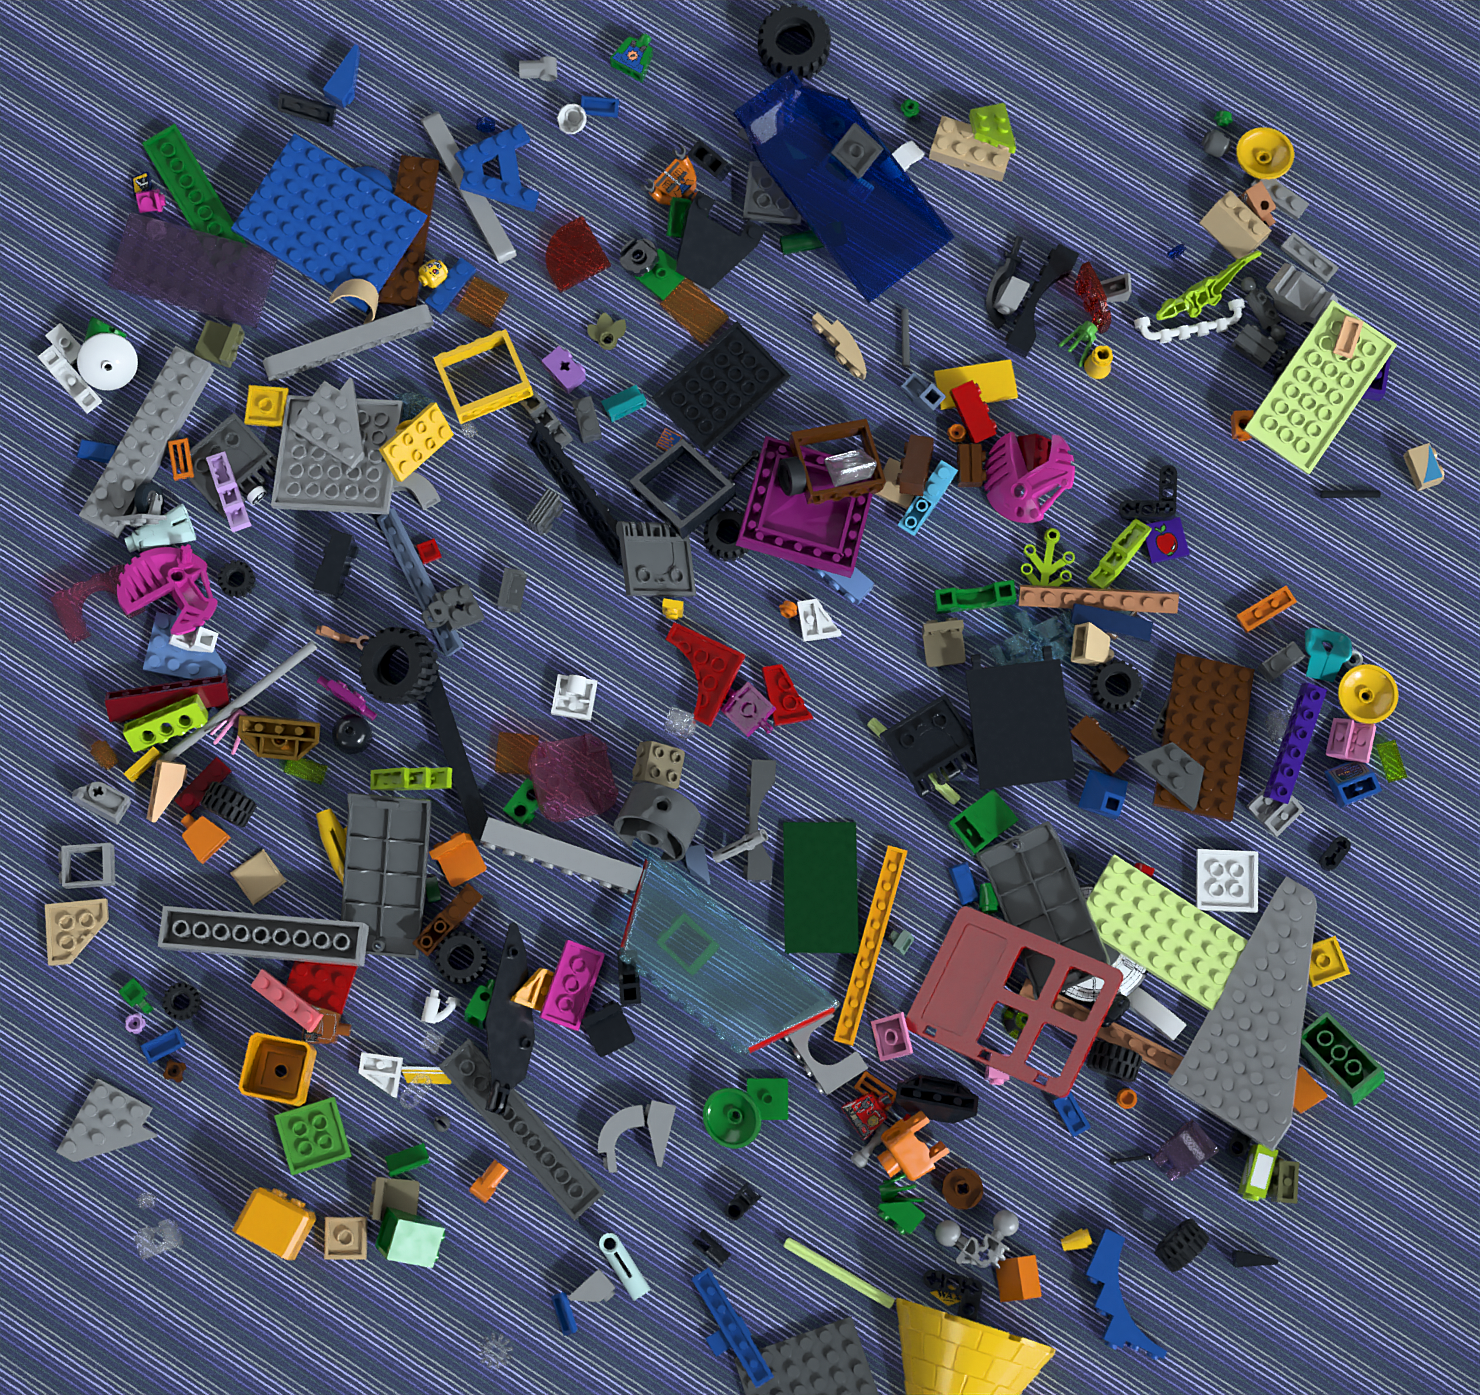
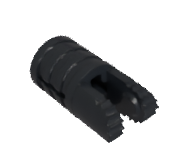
M1115 995L1101 1027H1109L1114 1021L1119 1020L1130 1007V1000L1125 995Z
M702 1230L700 1236L710 1247L708 1248L698 1239L694 1240L692 1244L720 1268L731 1256V1253L724 1249L709 1233Z

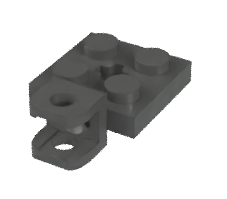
M468 584L434 594L432 596L434 603L430 604L427 610L421 614L426 628L434 629L446 624L449 632L481 622L485 618ZM457 604L462 607V611H460V609H456L455 606ZM428 616H431L432 621L434 622H430L428 620Z

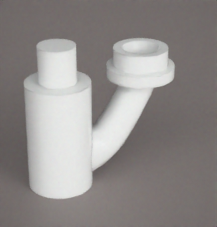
M431 989L430 997H426L421 1021L435 1024L444 1020L456 1006H461L460 999L448 997L446 1004L449 1005L438 1013L440 999H438L439 991Z

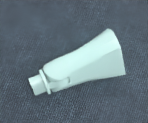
M183 504L178 505L163 515L167 516V520H160L159 524L156 525L145 524L136 529L135 532L133 531L131 536L124 538L129 552L136 550L140 552L196 540V534Z

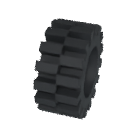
M232 560L230 564L225 563V567L220 568L218 584L226 595L228 594L232 598L234 596L236 599L240 598V596L244 598L255 587V574L247 563H242L240 560H237V562ZM235 572L244 575V582L240 586H232L229 582L230 576Z
M175 983L174 986L168 987V991L164 992L165 996L162 997V1006L165 1009V1013L171 1018L186 1021V1019L190 1020L192 1016L198 1014L197 1011L201 1008L200 1003H202V999H200L201 995L195 987L186 983ZM179 994H186L189 997V1005L183 1010L177 1009L174 1005V1000Z

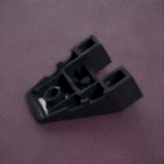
M697 191L693 194L684 211V223L681 230V242L675 272L709 291L758 246L766 229L748 220L743 223L738 235L707 218L715 200Z

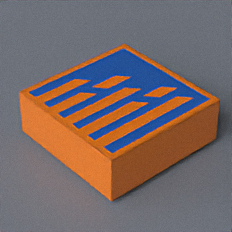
M665 428L656 447L667 451L683 437Z

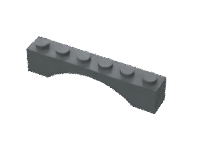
M752 759L751 765H747V777H751V785H747L746 797H750V805H746L745 817H749V825L745 824V835L758 831V813L761 803L767 792L775 784L776 760ZM762 843L756 845L752 850H745L744 857H748V865L743 866V877H747V882L771 883L772 859L766 853Z

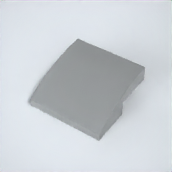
M1265 787L1246 808L1270 833L1278 837L1305 809L1293 795H1291L1288 804L1263 797Z

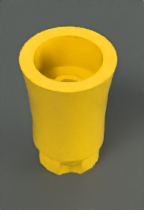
M1099 345L1086 358L1084 369L1090 377L1102 379L1110 373L1113 360L1111 348Z

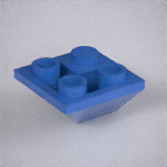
M1090 769L1078 808L1116 820L1122 810L1128 782Z

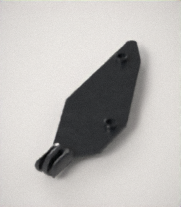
M515 922L510 923L485 1019L491 1086L485 1110L501 1116L505 1114L510 1090L526 1078L535 1041L532 1008L511 1001L514 994L529 979L526 949L518 925Z

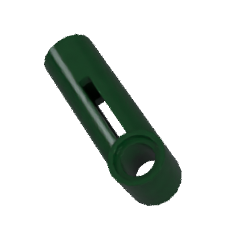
M842 222L831 223L824 228L779 237L783 256L828 246L831 248L841 247L848 242Z

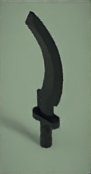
M1016 236L1010 253L1004 251L1005 264L996 271L987 290V312L991 322L997 329H1000L1006 320L1003 314L998 312V309L993 308L1000 286L1009 277L1014 275L1017 263L1021 264L1022 258L1017 256L1023 241L1021 236Z

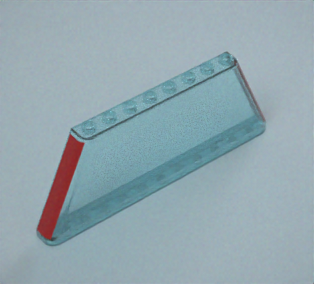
M650 853L645 858L643 871L620 945L619 958L627 965L631 963L635 966V971L642 977L647 976L652 980L651 984L655 988L666 991L668 993L667 997L671 1001L681 1003L686 1013L691 1016L693 1014L697 1016L702 1026L707 1029L709 1027L712 1028L717 1038L723 1042L725 1040L731 1044L732 1050L737 1054L743 1053L747 1056L835 1013L839 1008L840 1003L834 996L658 856Z

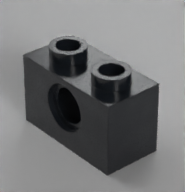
M700 139L687 154L721 182L733 168L729 162Z

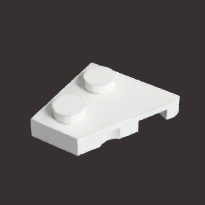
M817 599L797 602L803 642L842 635L840 629L835 626L831 617L824 611Z

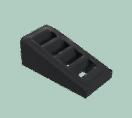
M1240 1250L1232 1251L1233 1267L1235 1268L1278 1264V1259Z

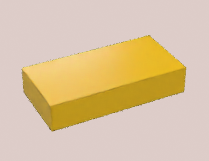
M153 746L123 774L133 783L162 754Z

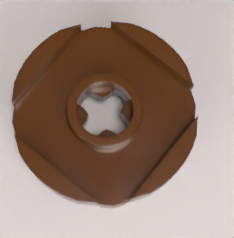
M958 1168L949 1172L942 1183V1194L945 1201L956 1209L965 1210L977 1205L983 1196V1184L980 1176L969 1168ZM958 1184H967L966 1189L968 1192L959 1194Z

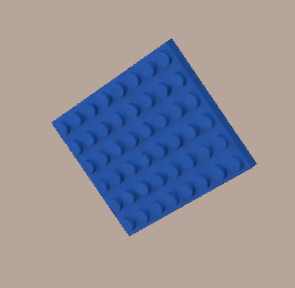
M294 133L231 227V231L332 293L343 282L351 279L366 280L379 293L423 226L428 215ZM341 297L365 313L370 307L365 301L357 297Z

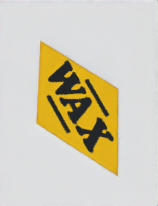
M951 1285L947 1286V1287H948L949 1289H951V1290H954V1289H955V1288H954L953 1286H951ZM940 1290L930 1292L947 1306L958 1303L961 1299V1295Z

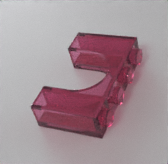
M124 564L112 566L109 569L110 571L103 574L97 573L90 580L77 582L72 588L59 590L54 594L55 596L50 597L66 635L72 644L91 636L82 614L85 600L97 591H109L117 597V584L121 585L119 575L121 572L125 573ZM144 606L128 615L124 611L123 613L130 619L147 610Z

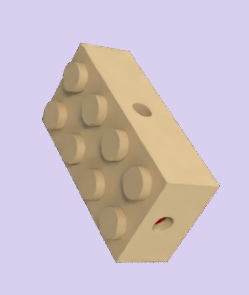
M942 116L930 150L929 159L1002 182L1011 153L1008 152V147L1001 144L998 147H994L986 142L974 139L971 124Z

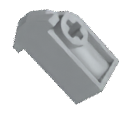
M92 782L85 787L74 790L72 794V799L80 807H84L118 825L131 805L129 796L102 782Z

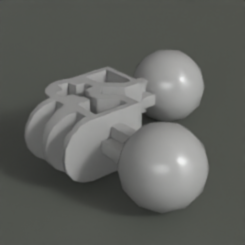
M1010 1210L999 1211L993 1218V1232L991 1235L986 1234L980 1246L978 1245V1240L971 1236L968 1240L961 1235L960 1226L952 1220L940 1222L936 1227L935 1236L940 1244L944 1246L955 1245L962 1250L955 1260L956 1264L971 1263V1265H976L980 1268L988 1267L991 1264L1000 1269L997 1262L999 1260H1006L1003 1255L1004 1252H1011L1001 1241L1004 1236H1010L1017 1231L1019 1220L1017 1215ZM991 1246V1248L986 1254L987 1260L984 1259L983 1261H980V1256L978 1254L982 1255L986 1252L988 1247Z

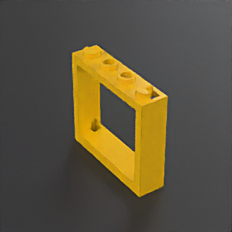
M506 329L496 331L492 335L478 338L472 343L460 345L454 350L442 352L433 357L460 424L534 396L529 380ZM506 344L522 383L460 407L444 367Z

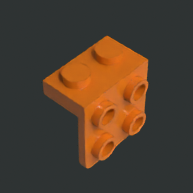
M462 832L452 835L450 837L451 840L446 843L442 841L433 846L434 849L429 852L432 859L438 860L452 887L463 884L487 869L471 835Z

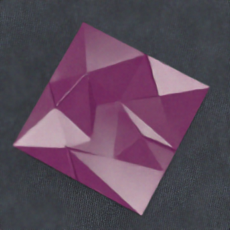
M765 436L736 546L851 578L873 494L864 493L859 497L848 496L839 501L827 500L817 505L814 503L807 504L804 492L792 496L785 495L778 479V463L781 459L793 457L789 442ZM800 446L813 492L873 481L869 465Z

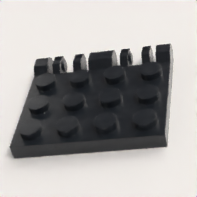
M946 694L879 735L921 798L928 795L929 791L933 792L935 790L934 783L928 775L933 773L937 783L944 785L945 779L950 781L961 774L960 770L964 772L968 770L966 763L960 755L965 753L970 764H977L973 733Z

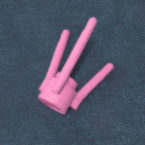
M241 709L237 710L210 732V735H213L224 724L229 722L214 740V745L222 739L231 726L238 728L239 716L247 715ZM238 735L231 751L232 755L235 754L241 740Z

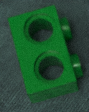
M526 778L504 807L503 813L522 827L525 824L529 825L535 818L534 812L537 808L541 809L547 802V793ZM531 791L537 792V799L529 800L527 798L528 793ZM519 807L525 808V815L521 817L516 816V809Z

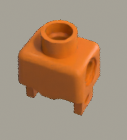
M919 1111L905 1122L900 1119L881 1134V1141L887 1150L878 1155L877 1159L890 1178L902 1171L910 1181H915L936 1168L933 1163L949 1153V1150L942 1141L928 1149L926 1144L919 1141L913 1134L930 1122L922 1111Z

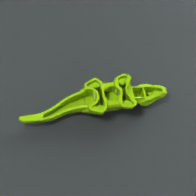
M1255 251L1237 259L1231 265L1229 264L1227 269L1221 270L1218 275L1206 277L1189 287L1178 298L1167 299L1162 303V308L1156 312L1157 320L1175 317L1182 311H1186L1190 317L1195 318L1201 313L1203 306L1207 304L1215 306L1222 298L1220 292L1229 284L1237 272L1262 253Z

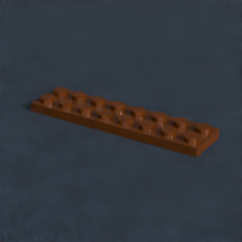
M401 155L394 195L428 215V218L378 293V303L409 308L416 307L420 285L418 276H420L419 268L424 262L440 160Z

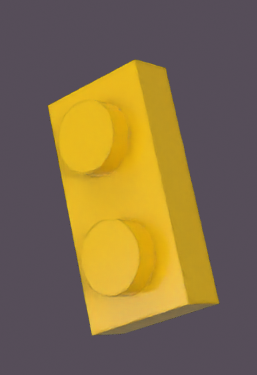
M664 598L662 605L663 615L672 620H677L678 617L682 618L684 611L683 601Z

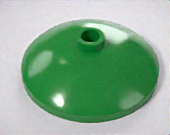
M733 1087L719 1089L707 1099L703 1108V1122L708 1134L715 1142L724 1147L732 1149L745 1147L753 1142L760 1132L762 1121L759 1107L755 1100L741 1089ZM735 1111L740 1114V1117L736 1116Z

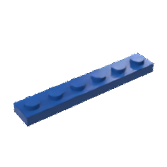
M710 1268L692 1277L691 1280L754 1386L758 1388L774 1378Z

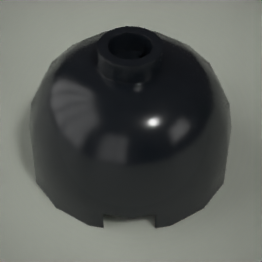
M347 714L335 722L332 728V739L335 746L341 752L348 755L364 752L369 747L372 741V729L363 717L356 714Z

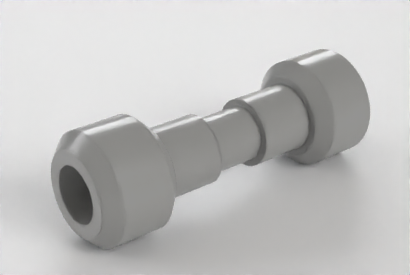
M881 1123L875 1129L876 1133L871 1138V1141L860 1152L856 1151L851 1156V1161L860 1169L865 1167L868 1163L867 1158L873 1153L872 1151L876 1146H879L882 1142L881 1134L889 1129L886 1124Z

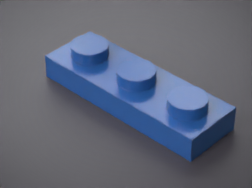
M460 258L447 273V279L438 285L425 300V304L441 315L475 274L476 268L463 258Z

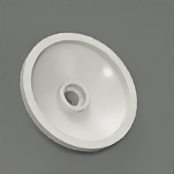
M100 333L90 337L83 343L77 356V366L82 378L89 385L100 390H115L125 386L134 377L138 365L134 347L127 339L114 333ZM106 364L112 365L109 369L105 368L104 366Z

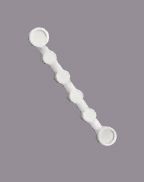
M1243 299L1228 302L1229 310L1234 311V315L1230 318H1221L1190 326L1185 325L1174 329L1150 332L1147 328L1151 325L1149 317H1143L1134 320L1135 329H1140L1141 334L1149 340H1160L1161 344L1171 342V337L1179 336V340H1184L1191 337L1190 333L1197 332L1198 336L1208 335L1209 330L1215 328L1217 333L1227 331L1228 326L1236 324L1240 320L1242 308L1245 307Z

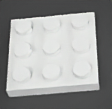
M1197 849L1196 907L1202 911L1257 913L1258 852Z

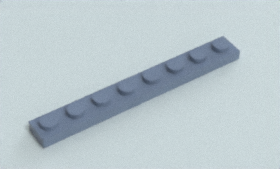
M390 508L389 515L382 514L377 518V521L424 612L430 604L434 603L432 596L437 592L395 509ZM428 616V620L430 622H434L432 621L431 616ZM446 624L432 629L446 657L453 655L464 647L457 631L449 632Z

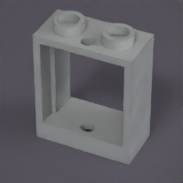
M98 843L61 846L58 860L62 864V872H59V883L62 884V887L72 889L115 886V850L113 844ZM102 851L103 880L71 882V853Z

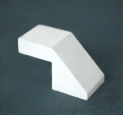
M909 141L901 145L880 167L892 179L903 175L908 167L920 160L925 153L913 141Z
M199 627L186 634L177 636L171 634L169 644L187 651L212 653L219 633Z

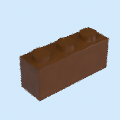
M910 434L909 442H905L904 453L906 456L901 458L900 469H902V473H898L896 485H899L900 493L923 496L934 450L933 437Z
M1086 715L1070 731V738L1105 772L1112 776L1129 759V752L1123 745H1118L1113 740L1114 737L1106 730L1103 731L1095 718H1089Z

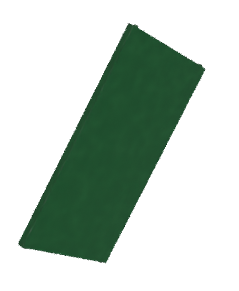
M783 822L785 953H859L856 822Z

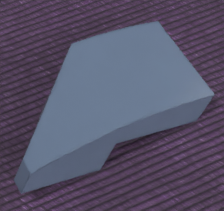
M704 844L689 846L685 854L687 869L690 870V874L694 877L696 875L704 880V883L707 885L710 884Z

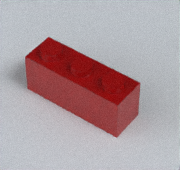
M973 380L949 391L972 444H977L997 434L995 431L998 430L994 419L990 420L988 412H990L986 401L982 402L980 394H982L981 389L977 383L974 384Z

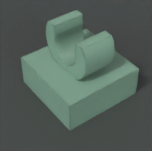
M905 929L901 934L893 930L889 936L891 941L894 942L893 947L903 956L915 940L912 934Z

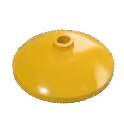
M1261 127L1246 132L1240 138L1236 148V157L1239 165L1249 175L1259 179H1275L1284 175L1292 166L1294 148L1290 140L1281 132L1272 128Z
M1364 664L1350 669L1343 676L1338 687V700L1341 708L1350 718L1360 723L1373 724L1383 721L1392 714L1398 702V688L1395 680L1386 670L1376 665ZM1362 694H1366L1368 699L1364 700Z

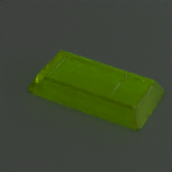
M1392 740L1377 744L1376 747L1388 783L1408 778L1396 741Z
M302 757L298 761L287 760L283 772L321 785L328 766Z

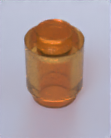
M98 740L91 745L92 750L90 754L101 768L104 767L107 771L119 762L117 759L118 755L106 740L103 742Z

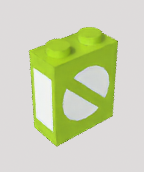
M1260 1144L1250 1145L1237 1192L1243 1195V1199L1254 1202L1266 1198L1278 1150L1274 1149L1272 1152Z

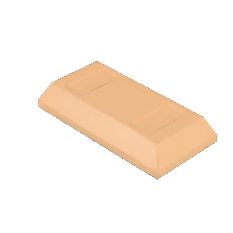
M1344 316L1333 353L1352 359L1364 321Z

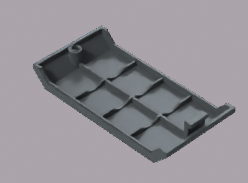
M349 792L347 798L348 821L341 921L361 922L369 926L366 954L418 959L420 950L412 943L422 933L431 800ZM376 944H380L381 948H376Z
M1050 821L976 853L979 862L988 875L1007 923L1110 965V958L1059 835ZM1014 843H1017L1018 846L1014 849ZM1024 948L1020 956L1032 983L1033 996L1036 1001L1051 973L1055 960ZM1072 968L1060 992L1090 980L1095 976Z

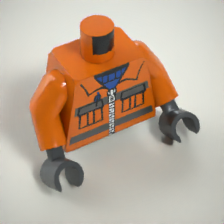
M679 145L681 149L680 154L677 153L676 149L672 150L673 155L678 156L679 160L676 158L655 181L645 179L648 183V188L644 184L641 185V189L649 191V194L659 204L670 205L671 197L691 200L694 194L693 191L696 188L697 177L691 161L685 155L686 148L683 145Z

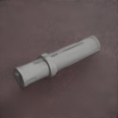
M760 829L750 835L746 834L742 836V839L717 851H713V859L716 863H721L745 850H752L756 845L767 841L768 834L764 829Z

